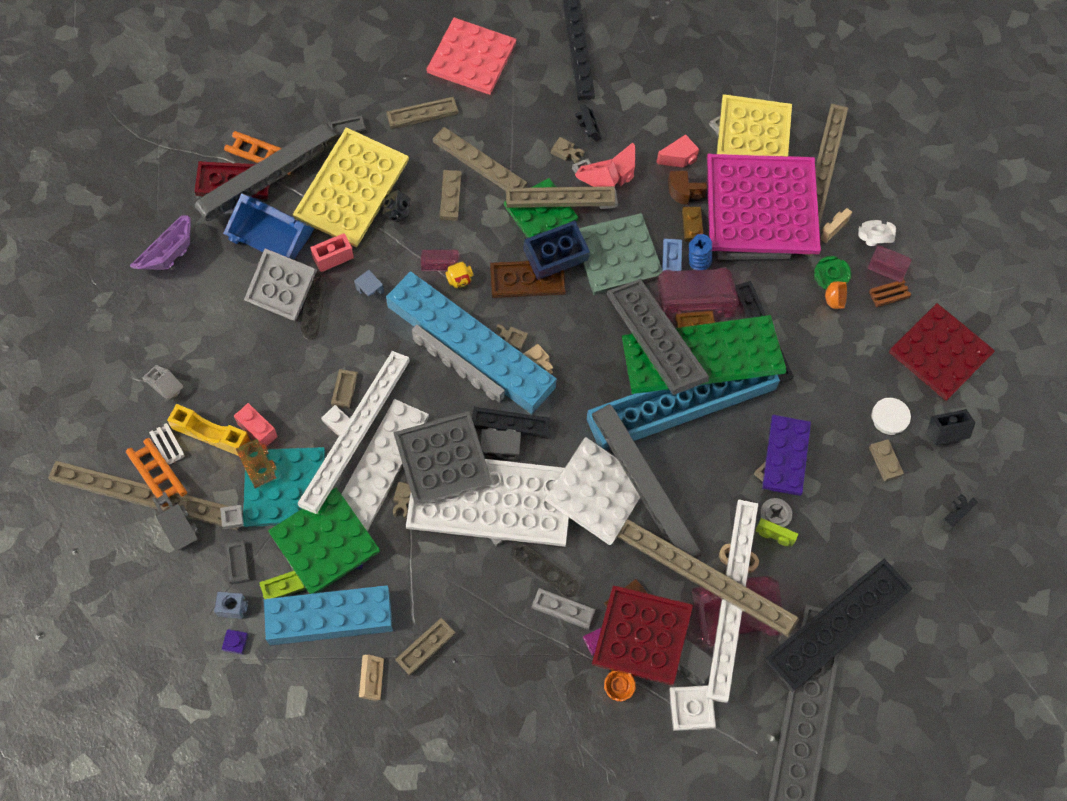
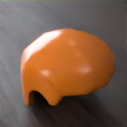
M832 282L826 289V302L831 308H845L847 298L846 282Z
M612 671L604 680V689L608 697L622 702L632 697L636 689V682L631 674Z

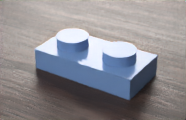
M664 239L662 272L667 275H681L682 240Z

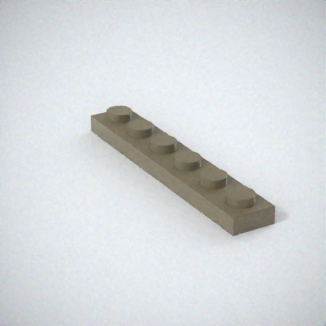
M443 127L433 138V142L503 190L506 191V188L527 187L526 181L447 128Z
M614 186L506 188V208L615 206Z

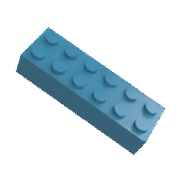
M388 585L264 599L265 635L269 646L393 631Z

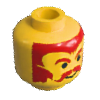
M464 262L449 266L448 272H445L449 285H453L456 289L469 285L471 277L474 276L471 266H466Z

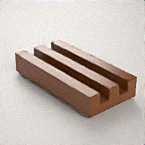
M904 279L872 288L869 291L876 307L904 300L911 296V293L908 292V287L905 286ZM903 292V294L878 301L879 298L888 297L893 294Z

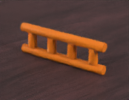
M234 131L232 137L236 138L233 146L225 145L224 151L259 163L282 148ZM243 142L252 144L249 152L239 149ZM259 147L268 150L264 158L255 155Z
M146 438L143 441L145 447L136 452L133 448L126 450V454L156 498L163 495L158 485L167 479L173 485L164 491L168 497L177 492L181 497L187 494L186 489L150 438ZM151 453L154 460L144 465L140 458ZM160 466L164 473L153 478L149 471ZM167 502L162 504L163 507H167L169 505Z

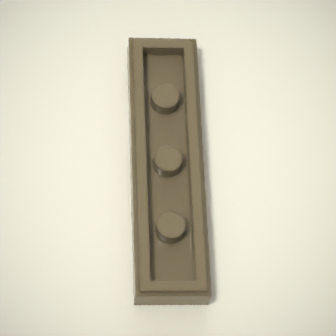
M454 97L391 110L386 113L390 128L394 129L457 115L458 108Z

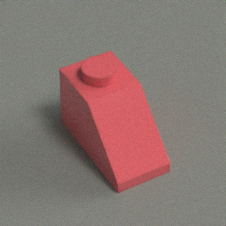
M684 135L658 152L657 163L659 165L684 168L688 164H693L698 159L699 148L687 135Z
M633 143L613 158L620 177L617 182L620 186L625 182H630L634 177L635 144Z
M613 159L581 166L575 174L576 178L593 187H615L620 178Z

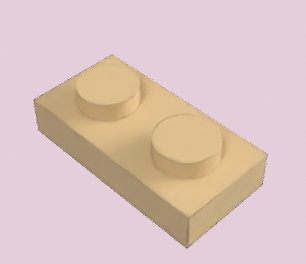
M848 208L842 213L839 211L833 218V222L831 224L828 222L821 230L823 234L820 239L827 243L849 221L852 211Z
M363 655L359 690L360 698L373 701L381 699L384 658Z

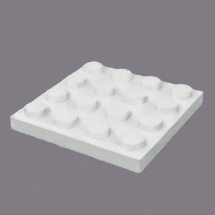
M585 437L546 496L545 501L605 543L611 545L640 499V496L617 458Z

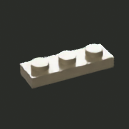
M443 170L440 220L458 221L461 171Z
M440 618L400 654L395 661L410 676L455 635V632Z

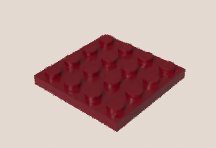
M938 303L889 350L893 357L945 401L995 352L993 348Z
M613 585L592 665L674 686L693 605Z

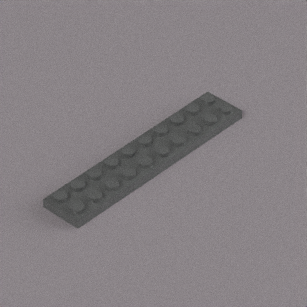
M805 605L800 628L823 609ZM839 653L792 692L789 689L768 801H814Z

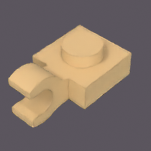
M539 344L523 353L550 374L553 373V366L548 362L550 357Z

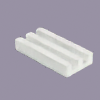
M167 423L164 424V427H158L156 431L153 432L152 430L149 432L168 465L185 457ZM165 431L168 432L179 455L176 456L164 435ZM156 436H161L172 457L171 459H168Z

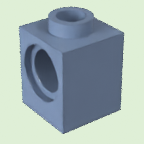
M217 592L215 614L218 617L243 619V613H246L248 608V601L243 594ZM231 602H237L234 609H227Z

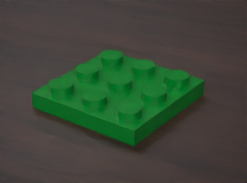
M548 178L531 188H549L556 186L551 181V179ZM571 207L506 208L527 238L569 222L578 221V216Z

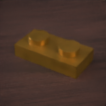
M683 207L684 241L690 242L696 235L703 234L701 207Z
M713 311L679 313L675 315L677 328L715 323Z

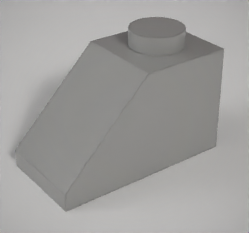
M157 365L142 377L161 396L169 400L178 396L180 389L184 387L168 369Z

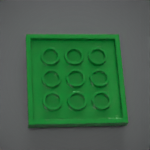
M337 487L330 491L317 514L302 508L268 530L309 594L319 593L380 552V549Z

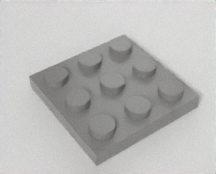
M264 249L244 300L296 321L317 269Z

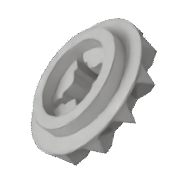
M773 498L767 500L762 505L760 518L785 527L792 519V510L784 500ZM781 509L780 518H771L773 514L771 510L777 512Z

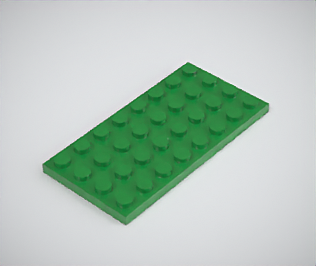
M771 315L675 328L709 376V381L701 385L786 373V366ZM633 334L622 335L631 393L637 394L669 389Z

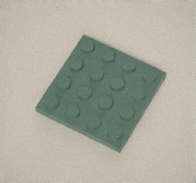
M642 213L579 228L590 250L588 261L583 262V266L593 295L607 292L638 279H641L644 283L664 277Z

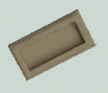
M339 369L331 406L351 408L358 372Z

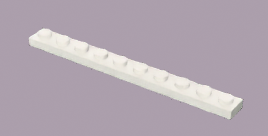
M394 351L391 352L299 500V507L315 514L318 513L410 362L409 357Z
M738 500L726 576L746 587L758 503ZM723 599L721 601L706 699L727 703L742 610Z

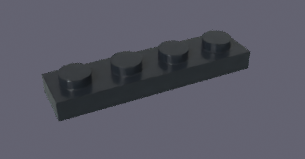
M474 407L472 415L475 428H495L498 431L512 429L521 432V435L547 438L549 417Z

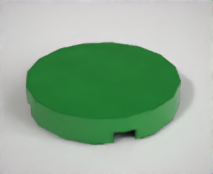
M827 256L820 259L815 266L814 278L818 285L824 289H827L832 282L836 281L848 284L851 278V269L843 259L840 260L835 256Z

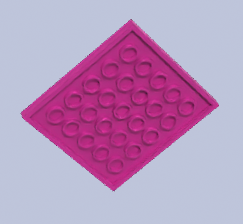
M707 155L709 238L712 240V251L820 254L814 157Z

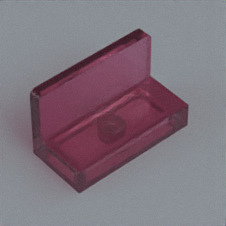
M877 245L868 269L902 283L912 259Z
M422 250L421 271H448L449 266L458 263V250Z

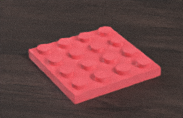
M453 18L427 67V73L491 95L516 45V39Z

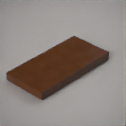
M529 261L490 263L492 298L566 294L564 270L537 280Z

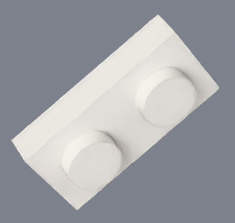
M336 405L321 418L338 436H340L350 420Z

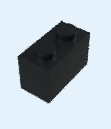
M967 409L931 416L927 433L935 445L969 439L976 422Z

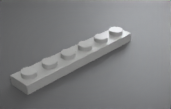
M417 324L412 329L415 343L425 346L431 355H437L441 358L442 362L447 367L454 368L460 377H466L475 388L486 392V395L491 400H496L500 403L505 398V390L451 349Z

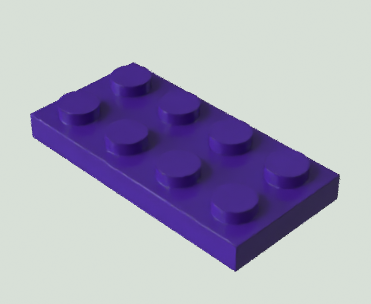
M772 415L762 489L798 496L802 495L810 421Z

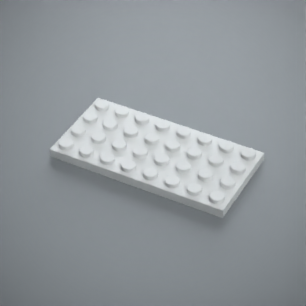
M485 459L492 485L416 507L412 494H410L406 529L566 546L568 516L545 501L546 496L565 468Z

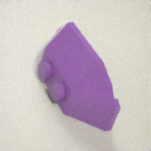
M181 215L130 267L149 270L169 269L174 264L173 261L177 257L184 255L187 251L186 248L190 245L191 218Z

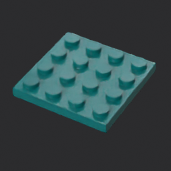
M325 448L246 450L243 507L244 527L276 526L301 510L302 508L299 507L298 502L324 462Z

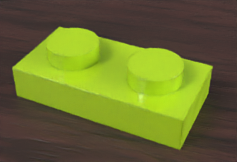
M763 518L760 519L755 529L762 537L773 538L783 546L792 547L798 536V533Z
M295 571L259 582L264 599L286 597L305 590Z

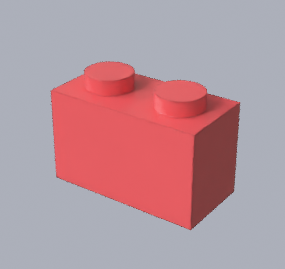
M345 233L310 247L313 259L320 273L354 259L352 247Z
M249 403L234 415L237 424L262 449H265L278 437L275 428Z

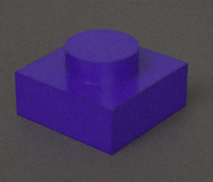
M227 629L222 651L243 655L248 634Z

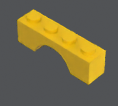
M178 404L175 405L167 420L173 430L240 457L243 456L251 441L246 431L231 425L226 427L216 425L202 418L195 411Z

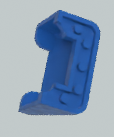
M241 194L223 234L229 236L228 240L239 244L240 241L264 252V249H268L294 260L312 235L314 227L258 199Z

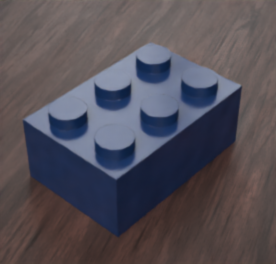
M576 221L524 239L523 250L537 280L586 262L590 255V250Z

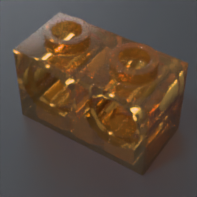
M255 439L236 448L255 488L277 478L274 473L277 468L273 460L268 461L266 455L269 452L264 443L260 445L258 439ZM258 452L257 456L249 457L251 453ZM261 468H266V469H267V470H266L264 473H262V474H259V473H258V471H259Z

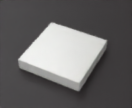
M708 685L669 688L673 731L716 728L713 700L706 699Z

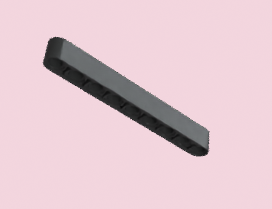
M321 124L201 197L195 203V208L206 221L217 218L236 206L241 194L251 197L332 147L338 141V135L328 124Z
M608 404L592 413L594 422L667 542L694 558L701 556L697 544L614 408Z

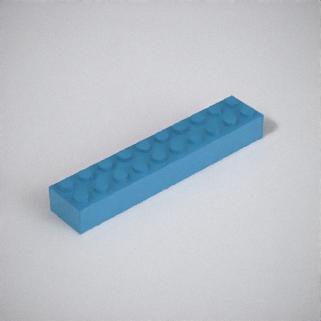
M411 271L386 296L388 308L415 327L417 324L503 388L507 397L531 415L556 388L557 379Z
M778 375L704 384L675 395L669 389L637 393L588 410L587 422L598 446L607 451L611 448L594 422L592 413L608 404L614 408L631 438L635 441L774 391L780 379Z

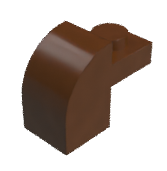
M688 171L669 172V194L676 202L688 205L689 199L698 200L705 198L707 183H689Z

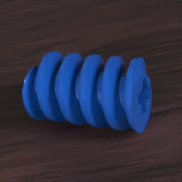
M698 234L689 243V265L693 270L704 271L712 263V240L707 235Z

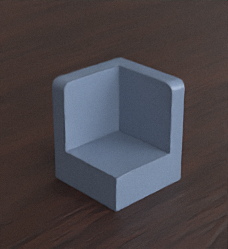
M370 270L354 280L356 290L360 294L364 292L367 296H371L376 291L381 295L384 293L383 284Z

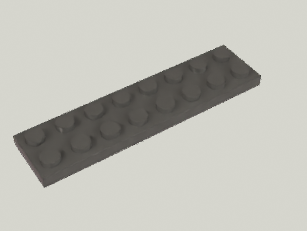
M641 279L607 291V297L673 395L709 381V376Z

